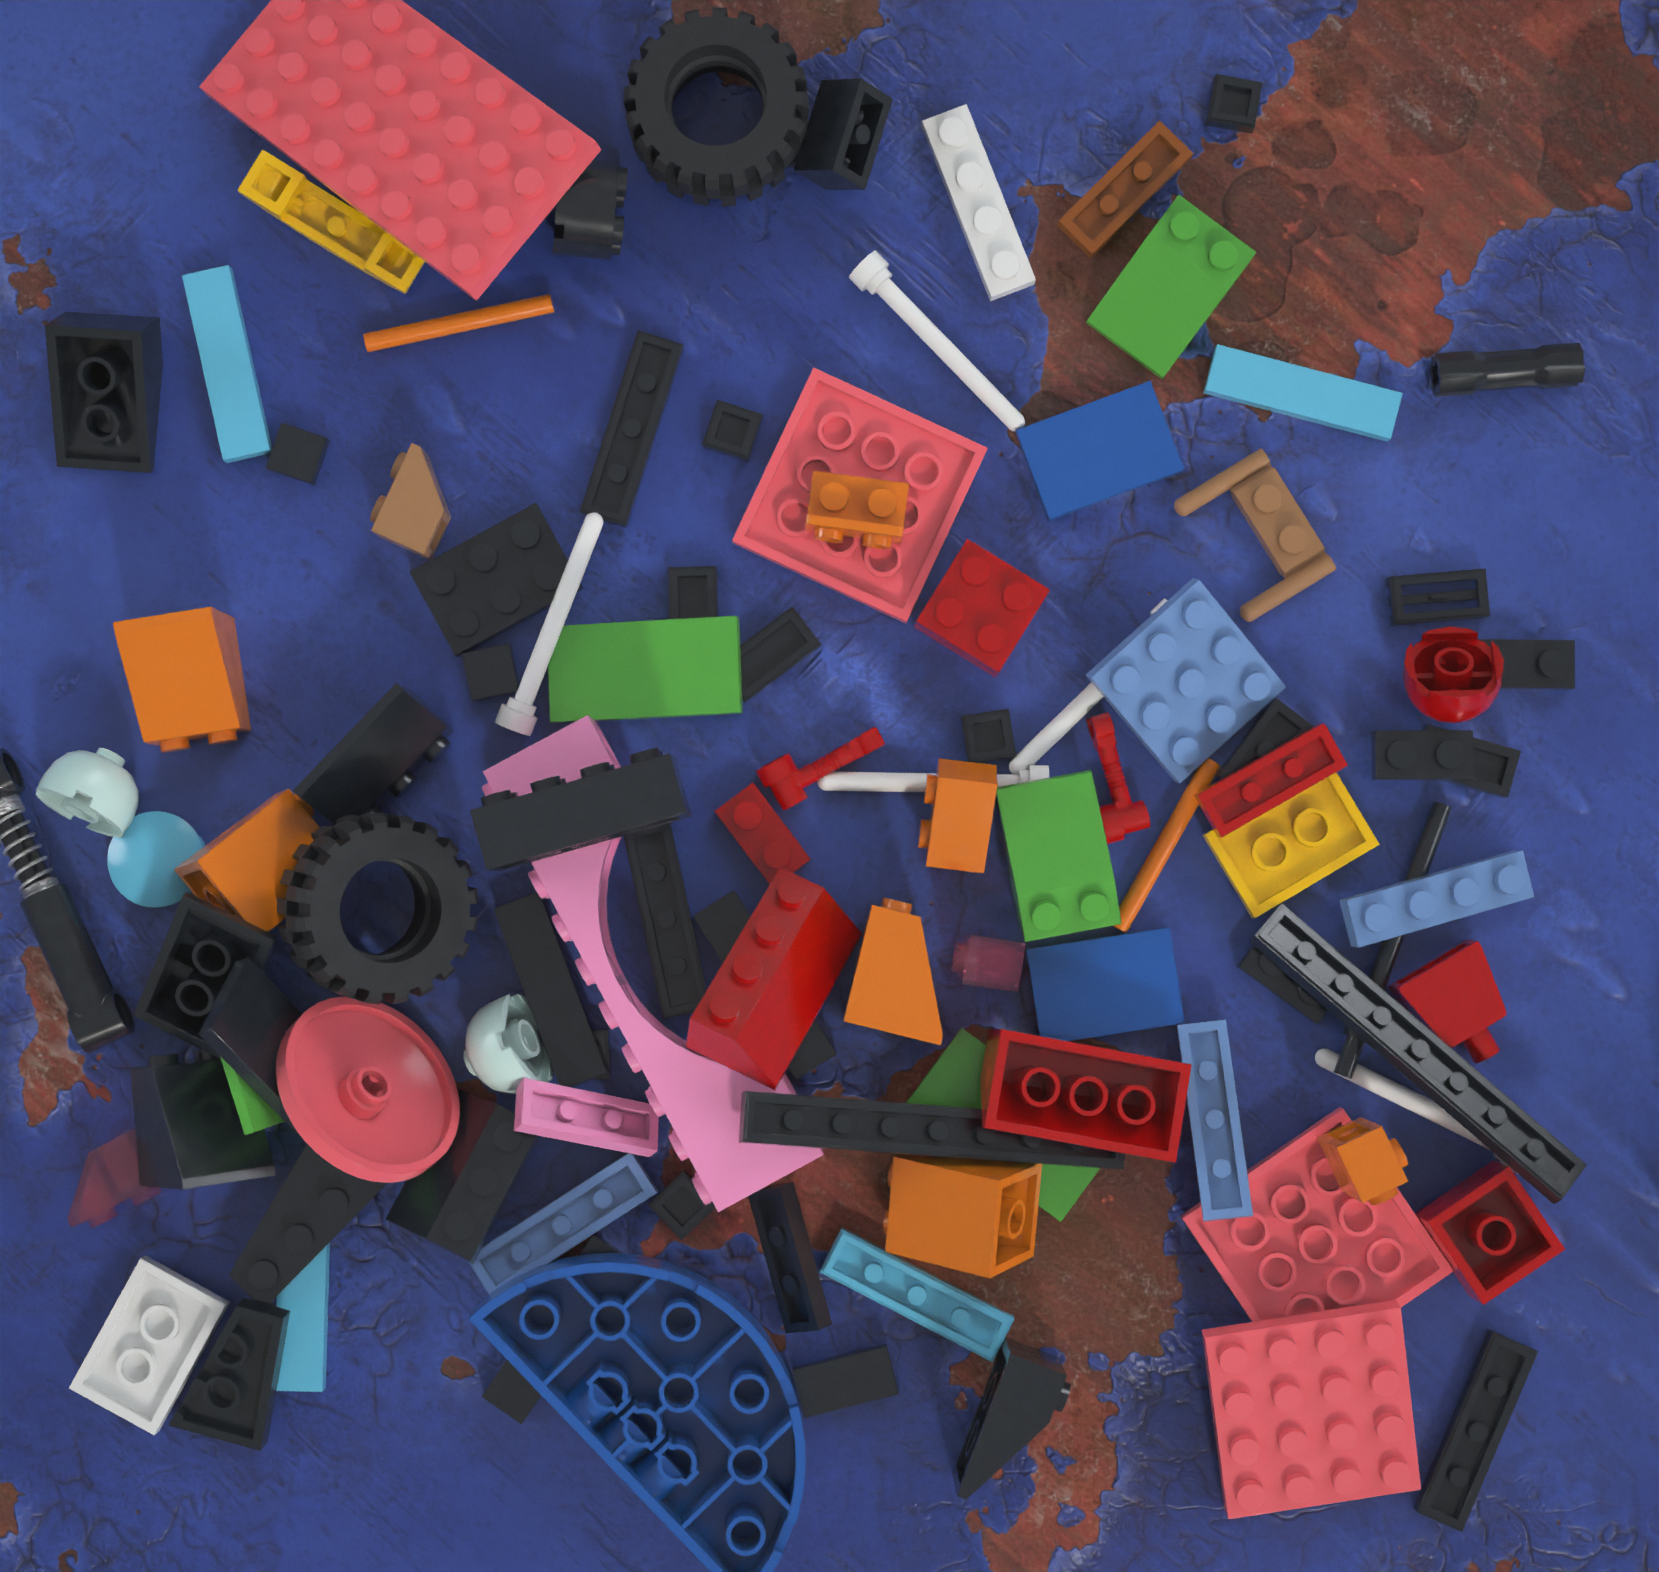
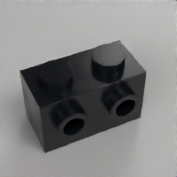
M861 78L821 80L794 171L826 190H865L893 99Z

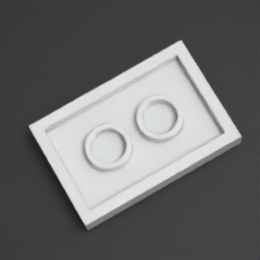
M146 1255L141 1257L69 1389L153 1435L157 1434L230 1301Z

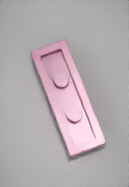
M523 1078L516 1088L514 1131L650 1157L658 1151L659 1117L652 1109L650 1103Z

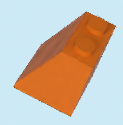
M205 607L113 622L117 645L144 743L160 745L161 752H174L190 749L189 740L208 738L209 745L225 744L238 741L237 733L251 731L234 617L213 607Z
M290 789L276 793L174 870L196 897L269 932L285 919L284 914L277 913V898H286L288 885L280 883L284 870H294L298 861L292 855L300 844L310 845L314 841L311 834L320 828L312 818L315 812L309 804L296 793L293 794Z
M882 898L880 907L870 905L843 1014V1021L941 1045L943 1033L921 917L910 914L912 904Z
M904 1154L893 1156V1162L890 1165L887 1176L888 1185L891 1188L889 1210L885 1215L883 1230L886 1234L885 1252L986 1278H992L1034 1257L1042 1164Z

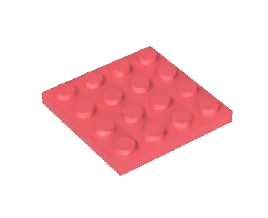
M813 367L732 539V543L903 623H907L988 448ZM813 471L909 483L902 542H892L891 549H876L863 546V538L843 536L842 543H831L814 539V532L805 530Z
M1341 1107L1335 1109L1247 1170L1253 1210L1252 1217L1203 1222L1201 1202L1180 1215L1251 1322L1396 1300L1400 1307H1403L1454 1272L1397 1187L1398 1194L1395 1197L1377 1205H1370L1369 1201L1361 1203L1341 1190L1317 1137L1352 1121Z
M1396 1300L1202 1329L1224 1510L1228 1519L1421 1490L1401 1307Z

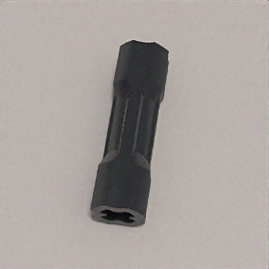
M1577 342L1542 345L1532 349L1479 353L1474 351L1435 353V356L1431 357L1430 362L1431 389L1435 397L1466 395L1486 390L1525 387L1544 389L1578 386V383H1582L1584 379V351L1580 343Z

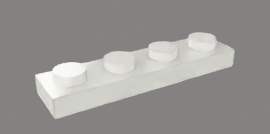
M967 104L923 120L922 130L989 300L993 301L1034 285L1036 281Z

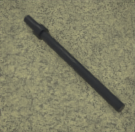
M1433 802L1404 881L1428 874L1452 809L1450 806ZM1405 934L1383 940L1377 952L1369 978L1384 991ZM1345 1025L1342 1034L1346 1036L1333 1072L1352 1079L1366 1042Z

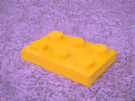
M1337 772L1222 838L1217 837L1213 829L1202 835L1251 918H1257L1380 845Z

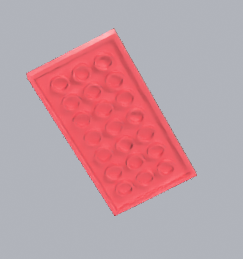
M271 0L199 86L208 97L475 301L479 299L601 151L598 143L593 138L402 0Z

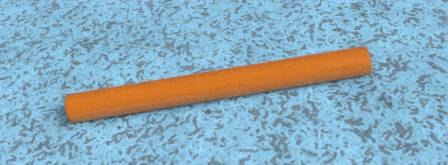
M545 294L363 334L367 352H373L554 313L555 311L551 294Z
M1208 758L1196 769L1119 906L1122 924L1113 925V927L1124 933H1127L1199 805L1194 795L1210 786L1220 768L1218 763Z

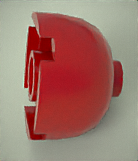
M1450 626L1431 629L1422 634L1420 642L1416 643L1413 647L1411 643L1406 649L1403 669L1404 687L1409 700L1423 715L1441 722L1458 723L1470 721L1485 712L1497 698L1501 688L1504 658L1499 647L1491 641V645L1488 646L1485 642L1478 640V632L1471 629Z

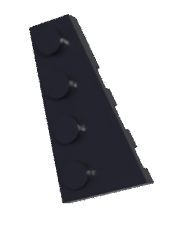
M306 1144L229 1276L255 1301L269 1305L387 1183L360 1179L343 1172L330 1163L326 1164Z

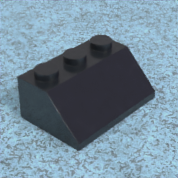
M396 683L292 791L334 825H336V819L347 815L360 816L364 813H384L380 807L392 795L396 798L401 797L416 782L417 777L413 773L425 760H428L430 763L435 762L448 749L451 742L447 737L454 730L416 693Z
M457 1089L460 1102V1118L452 1145L429 1169L412 1179L406 1180L386 1220L473 1264L540 1136L514 1131L515 1113L498 1104Z

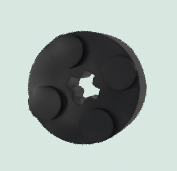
M593 159L556 204L553 255L611 260V255L620 256L624 216L615 215V208L624 207L628 168L618 167V162Z

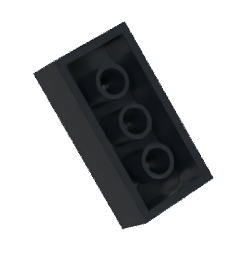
M652 748L630 755V765L615 769L614 764L610 765L609 762H603L580 769L581 779L566 783L565 778L561 779L560 776H554L531 783L532 793L518 796L517 792L511 793V790H506L482 797L483 807L472 809L470 812L486 869L503 871L692 817L676 759L670 753L663 755L659 748Z

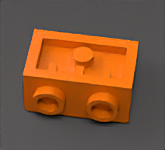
M813 471L805 530L814 532V539L819 541L842 543L843 536L863 538L862 545L866 547L891 549L892 542H902L909 483Z

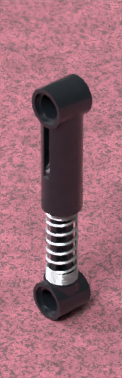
M1 748L0 844L5 846L2 854L10 857L11 860L8 866L16 870L13 878L20 880L22 883L19 890L25 899L20 902V906L68 1008L67 1019L72 1034L80 1047L85 1052L91 1053L135 1031L134 1018L123 996L114 989L65 883L59 884L57 877H51L50 872L53 868H47L44 861L48 856L41 855L39 848L42 844H36L33 838L36 832H31L28 827L31 820H25L22 814L26 810L19 798L22 794L21 792L25 790L23 776L13 757L7 750Z

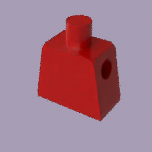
M1465 940L1388 985L1391 993L1402 1006L1450 1048L1462 1042L1475 1064L1489 1059L1500 1051L1498 1044L1487 1027L1504 1018L1507 1013L1479 941Z

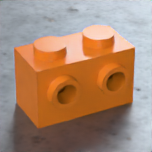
M939 758L936 775L927 774L924 803L932 804L930 820L921 819L918 835V848L926 849V867L984 873L998 785L997 765Z
M1360 1117L1317 1137L1341 1190L1361 1203L1369 1201L1370 1205H1377L1388 1201L1398 1194L1396 1187L1408 1182L1402 1169L1408 1166L1405 1153L1395 1138L1388 1140L1381 1125Z

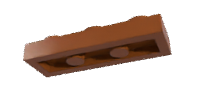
M1159 120L1058 220L1057 226L1091 259L1191 160L1194 153Z

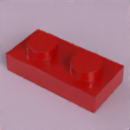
M751 783L715 810V813L769 884L780 867L794 873L811 860L754 783Z

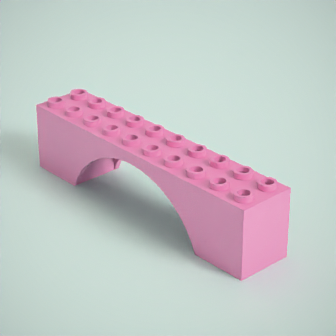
M587 715L484 770L483 774L488 783L481 787L485 796L506 790H511V793L517 792L518 796L532 793L530 784L539 780L560 776L561 779L565 778L567 783L581 779L580 769L603 762H609L610 765L614 764L615 769L621 766L598 723ZM622 837L531 862L535 870L529 872L528 875L541 899L545 897L547 899L550 898L558 913L551 916L552 921L563 941H573L581 957L575 960V964L586 984L590 986L596 983L604 1001L598 1003L599 1009L611 1030L619 1026L627 1044L621 1047L622 1052L633 1072L636 1074L642 1070L650 1084L648 1090L645 1091L646 1097L658 1117L666 1114L673 1127L672 1133L668 1135L670 1142L681 1161L689 1158L696 1170L692 1182L703 1203L707 1205L713 1202L717 1211L720 1212L823 1156L824 1149L739 1143L742 1092L753 1091L797 1095L786 1073L776 1090H773L687 1048V1041L664 1026L648 1011L634 993L617 961L610 937L607 915L609 876L613 859Z

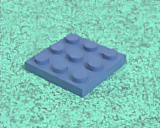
M1195 578L1186 583L1086 674V677L1163 769L1179 784L1286 688L1284 683L1199 579Z

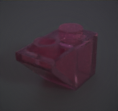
M965 933L964 943L955 942L951 970L959 973L958 981L962 984L1018 992L1026 943Z
M135 1129L88 1153L67 1218L71 1228L87 1221L91 1229L118 1216L115 1206L131 1198L134 1206H137L162 1193L160 1188L139 1186Z

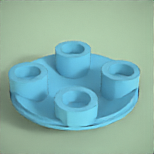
M151 811L136 815L121 838L113 836L109 845L107 865L111 880L118 891L135 904L152 908L176 905L181 901L182 896L186 892L191 893V890L174 869L203 848L205 843L189 823L174 814Z

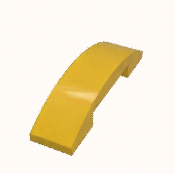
M263 149L237 190L254 204L309 240L406 294L425 263L362 213L308 181L304 174Z

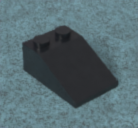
M64 312L45 325L57 467L151 473L154 470L163 369L160 318Z
M186 892L182 896L134 1016L221 1059L220 1055L198 1033L234 963L249 957L266 975L277 936Z
M1005 1337L996 1355L952 1472L958 1497L967 1500L1050 1423L1054 1410L1062 1412L1069 1396L1071 1384L1065 1382L1067 1374L1058 1357Z

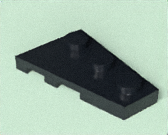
M243 1298L234 1309L210 1351L209 1358L188 1390L189 1393L168 1426L261 1451L268 1442L290 1310Z

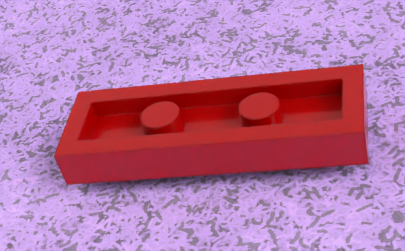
M1319 723L1194 796L1217 837L1222 838L1345 768L1348 764L1325 723Z

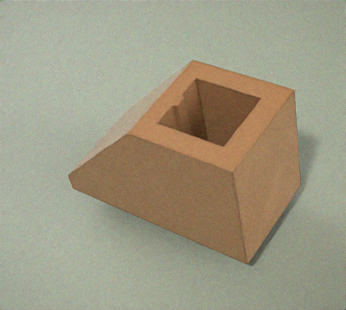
M411 443L407 453L400 452L392 466L390 478L394 479L387 497L381 495L372 509L370 521L374 525L371 531L379 538L428 560H432L451 520V515L429 456L420 446Z

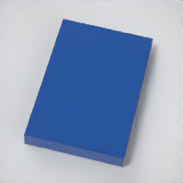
M1151 380L1015 431L1017 441L1048 522L1184 471Z
M1170 927L1025 949L1039 1036L1073 1041L1185 1023Z

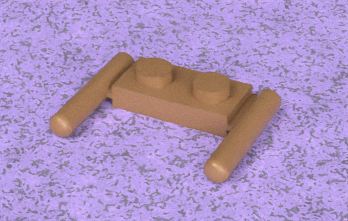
M1261 448L1174 502L1176 513L1180 516H1187L1229 490L1231 497L1279 574L1284 577V580L1240 607V616L1247 622L1254 621L1336 570L1333 560L1324 551L1325 547L1275 467L1272 468L1268 456Z

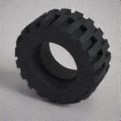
M712 7V16L700 17L698 9L685 12L686 22L676 26L674 21L670 19L659 26L661 37L657 41L653 37L648 36L639 47L641 59L632 60L628 69L629 85L624 87L623 102L634 150L639 161L645 163L648 174L656 183L665 182L668 192L680 199L686 193L693 196L694 204L708 206L710 199H721L722 207L735 206V197L747 194L749 201L763 196L762 187L768 183L775 188L785 179L784 170L786 167H794L796 164L800 146L806 133L809 115L807 80L802 66H798L797 53L790 43L783 42L781 44L779 41V31L768 22L763 24L761 28L757 27L755 15L740 11L738 19L728 17L727 8ZM712 72L732 73L746 79L759 91L763 103L761 119L756 127L742 139L726 145H704L687 138L677 129L672 116L673 102L677 94L688 82L703 74Z
M364 813L360 816L347 815L338 818L334 826L323 825L311 834L314 841L310 845L300 844L292 855L298 861L294 870L285 869L280 881L281 884L288 885L286 898H277V913L284 914L286 924L279 927L282 941L292 945L293 950H291L289 955L298 967L308 971V978L316 984L330 989L331 992L364 1003L379 1004L380 1001L396 1004L407 1002L409 994L419 997L433 990L432 980L436 978L446 981L455 971L450 962L455 956L464 959L471 946L463 942L467 930H476L478 917L470 916V904L478 903L477 888L467 886L465 879L473 874L468 862L456 859L455 855L458 853L459 848L449 838L439 837L438 829L425 822L414 821L411 817L384 813ZM374 861H388L398 865L409 878L415 898L413 918L405 935L394 946L378 954L364 953L354 948L343 932L340 921L341 898L348 882L361 868Z

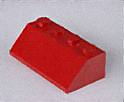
M779 868L689 1021L687 1048L776 1090L862 934L824 887L786 869Z
M989 1029L981 1071L982 1128L1176 1163L1192 1065L1005 1029Z

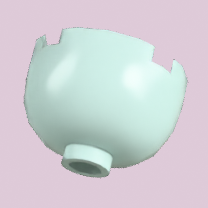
M99 748L96 753L84 750L66 753L52 763L36 788V796L60 815L69 820L76 816L91 822L85 828L110 837L121 838L135 816L139 801V791L133 776L122 768L125 760L118 754L105 748Z
M510 994L488 1003L476 1012L466 1032V1050L464 1051L466 1067L472 1075L477 1076L485 1085L502 1093L516 1094V1088L523 1078L549 1082L555 1073L546 1048H544L537 1032L538 1027L528 1000L523 995L516 994L510 997Z

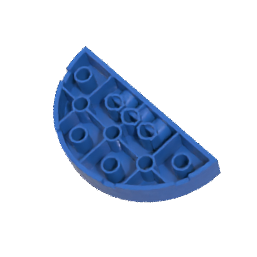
M595 1253L563 1258L534 1268L502 1285L473 1308L468 1319L710 1572H773L783 1554V1549L790 1537L793 1526L796 1524L800 1510L806 1470L805 1438L797 1395L781 1354L764 1328L731 1294L711 1280L665 1260L637 1254Z

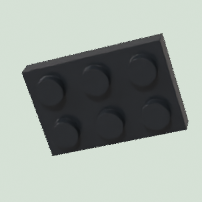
M534 503L411 570L410 574L454 655L460 657L462 653L473 650L548 609L551 606L568 559L537 503ZM581 583L579 585L577 592L584 589Z

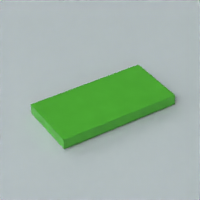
M721 616L564 625L548 664L550 722H575L587 715L595 721L743 714L739 617Z
M960 1027L905 1103L982 1109L981 1071L986 1045ZM1042 1164L1039 1206L1061 1222L1100 1168Z

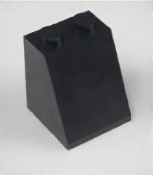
M204 1050L194 1051L195 1060L179 1062V1053L148 1056V1066L131 1067L139 1186L189 1189L275 1175V1165L265 1130L262 1129L244 1135L220 1058Z

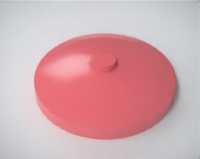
M345 996L329 998L318 1002L305 1011L289 1027L281 1040L276 1058V1081L283 1107L303 1140L334 1167L347 1174L368 1181L380 1183L401 1182L425 1172L452 1145L460 1118V1102L455 1079L446 1059L432 1039L415 1022L401 1012L381 1002L379 1004L364 1003Z

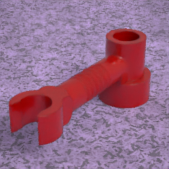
M1109 712L1086 719L1087 729L1103 766V773L1105 774V779H1107L1106 783H1108L1107 786L1112 800L1111 804L1099 807L1107 845L1124 840L1125 834L1150 827L1149 813L1143 800L1135 802L1131 800L1126 780H1124V772L1120 766L1121 762H1119L1120 758L1116 748L1117 741L1114 726Z
M873 727L834 749L833 752L825 754V756L800 769L797 768L790 753H786L757 769L755 772L764 788L770 787L781 809L784 811L808 798L803 788L827 776L828 773L831 774L832 771H836V769H840V767L878 749L885 742L878 729Z

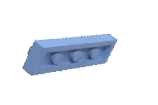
M1513 850L1343 898L1339 902L1351 947L1359 948L1533 898L1534 893L1523 850Z
M1226 1019L1177 1025L1182 1063L1192 1065L1186 1098L1203 1222L1252 1217L1253 1210Z
M626 1153L484 1245L474 1263L469 1262L488 1294H491L513 1278L550 1263L656 1194L658 1190L636 1155Z

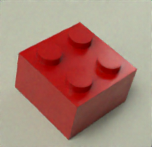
M967 539L916 620L914 628L993 677H996L1050 589Z
M1494 1160L1415 1213L1454 1270V1275L1468 1296L1483 1305L1565 1250L1511 1168Z

